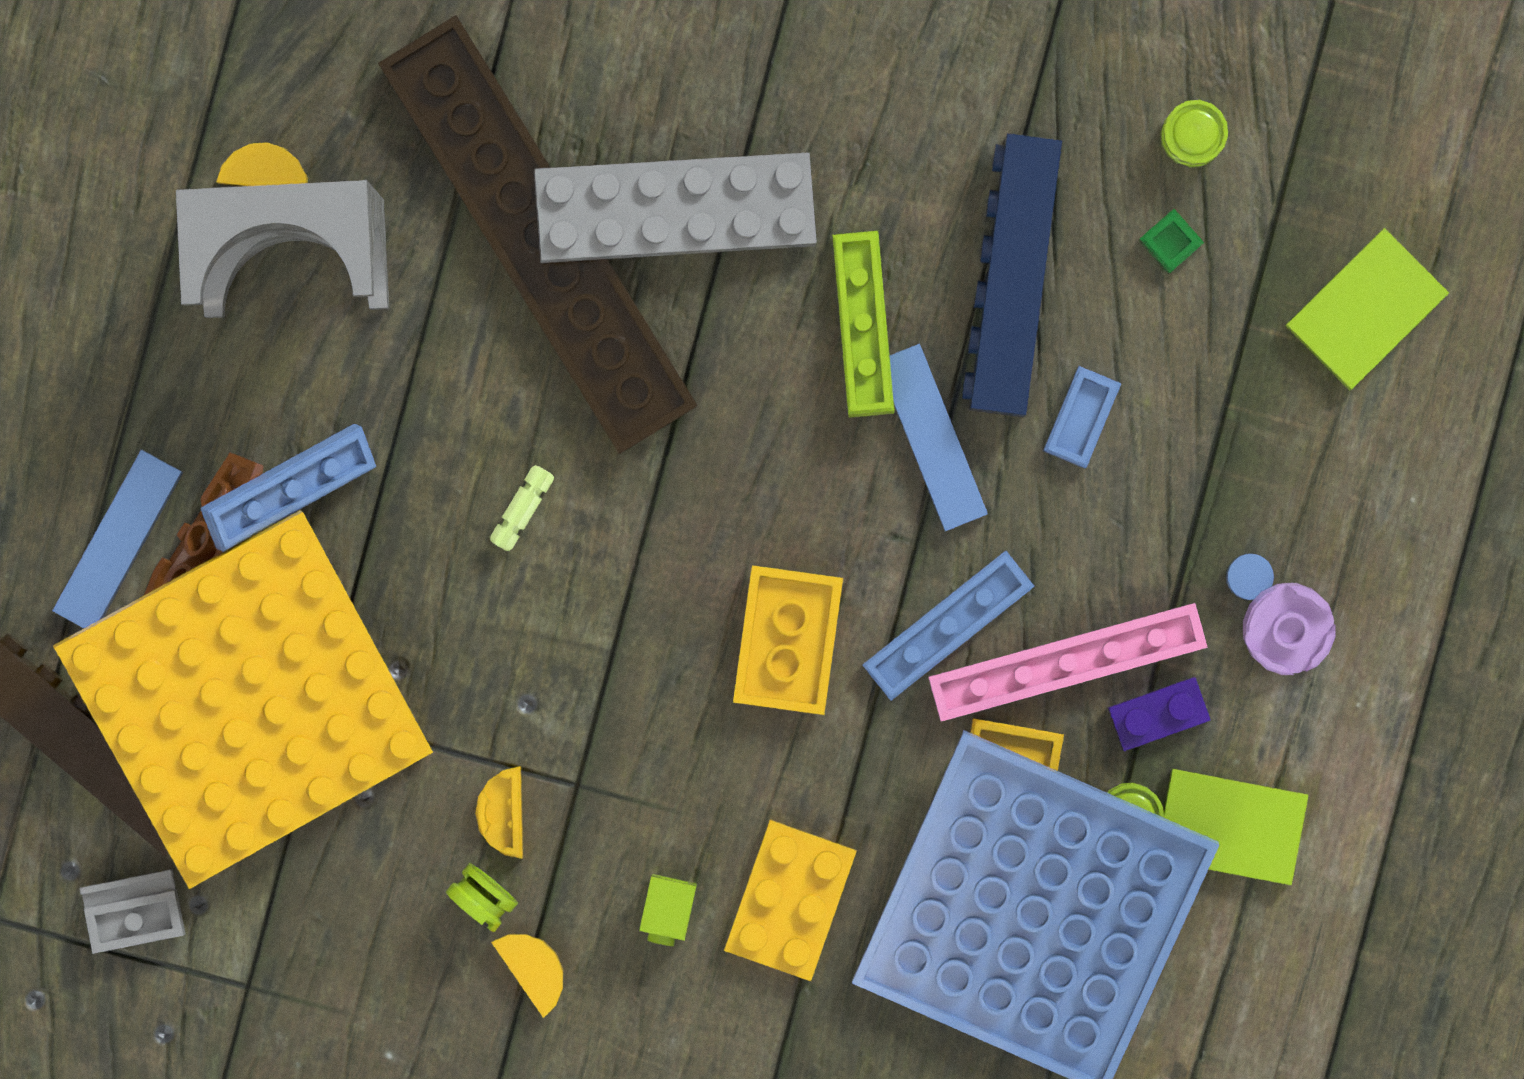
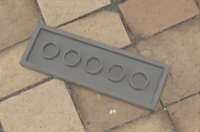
M809 152L534 169L541 263L815 246L817 243Z

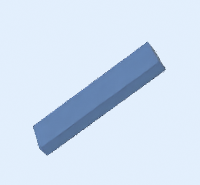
M920 344L890 355L894 406L944 531L987 515V510Z
M353 424L200 509L216 549L224 552L377 466L362 427Z
M144 450L139 452L52 610L53 612L82 628H86L104 618L183 474L182 471Z
M1004 551L862 664V666L889 700L892 701L1035 586L1009 553Z

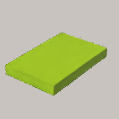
M1383 228L1285 326L1350 391L1449 292Z
M1171 768L1163 810L1164 818L1219 842V847L1208 870L1292 885L1309 795Z

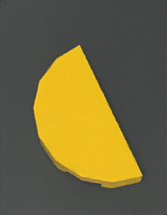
M253 143L234 151L222 164L216 182L218 184L239 187L308 183V177L299 160L285 148L271 143Z
M521 766L505 769L487 782L478 796L475 815L479 832L491 847L505 856L523 859Z
M507 934L492 941L491 943L544 1018L557 1005L563 989V967L556 952L544 940L527 934Z

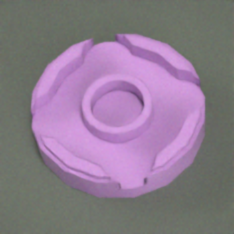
M1298 583L1276 584L1262 591L1249 604L1243 620V639L1250 655L1266 670L1280 675H1294L1293 673H1300L1304 670L1308 671L1317 667L1331 650L1336 637L1333 613L1329 604L1312 588Z

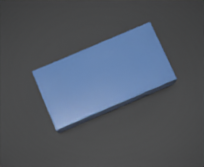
M1078 366L1043 452L1086 469L1121 383Z

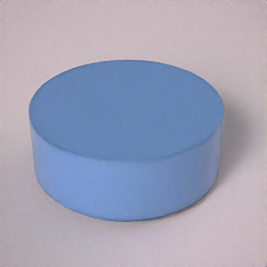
M1245 554L1235 558L1230 563L1226 573V581L1234 595L1241 599L1254 600L1262 591L1272 587L1274 573L1270 563L1265 558L1256 554Z

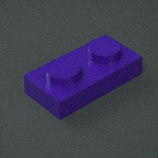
M1196 677L1107 707L1122 751L1211 721Z

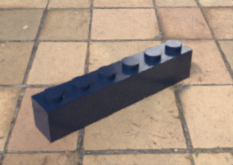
M1007 133L1004 145L995 144L992 171L1000 172L998 190H989L986 217L994 218L992 236L983 235L980 262L988 263L986 281H977L974 308L982 309L980 327L971 326L968 353L976 354L974 373L965 372L962 399L970 400V411L1015 417L1026 416L1060 162L1061 140Z

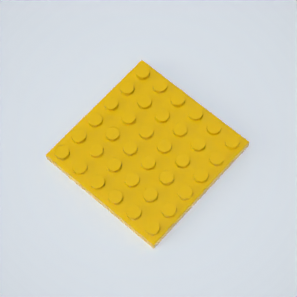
M301 510L53 645L189 889L433 753Z

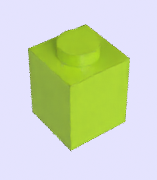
M652 874L639 930L648 933L647 941L666 946H674L675 939L685 941L697 883Z

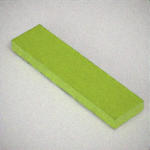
M878 231L832 235L848 416L851 418L894 414Z

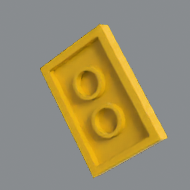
M752 565L733 703L820 715L825 714L843 578Z
M769 820L724 951L811 981L857 850Z

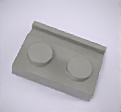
M173 869L80 888L93 954L186 934L178 893L175 888Z

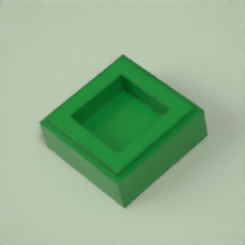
M1175 209L1170 211L1139 239L1140 243L1168 274L1204 244L1203 240Z

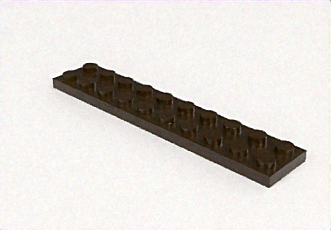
M457 15L378 63L618 453H624L697 408L698 405L607 259L540 262L534 169L551 167Z

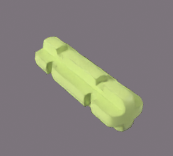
M535 465L530 469L524 479L527 483L524 488L520 486L502 516L504 519L501 525L497 524L490 536L491 542L503 550L510 551L513 549L520 537L517 535L519 530L525 529L542 500L540 495L542 492H547L554 480V476L551 473Z

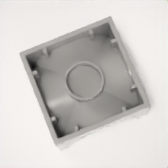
M367 180L176 190L181 304L183 306L203 305L205 318L225 317L226 298L231 283L241 267L251 257L263 249L278 243L309 241L327 246L339 254L349 273L354 297L368 296L369 309L371 310L389 309L384 199Z

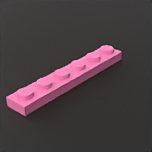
M1192 603L928 677L938 715L942 722L1208 647L1196 604Z

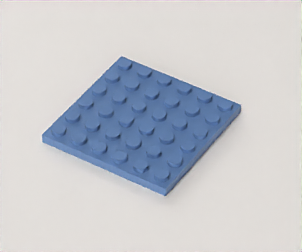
M963 730L853 976L852 984L1068 1079H1113L1217 852L1219 842Z

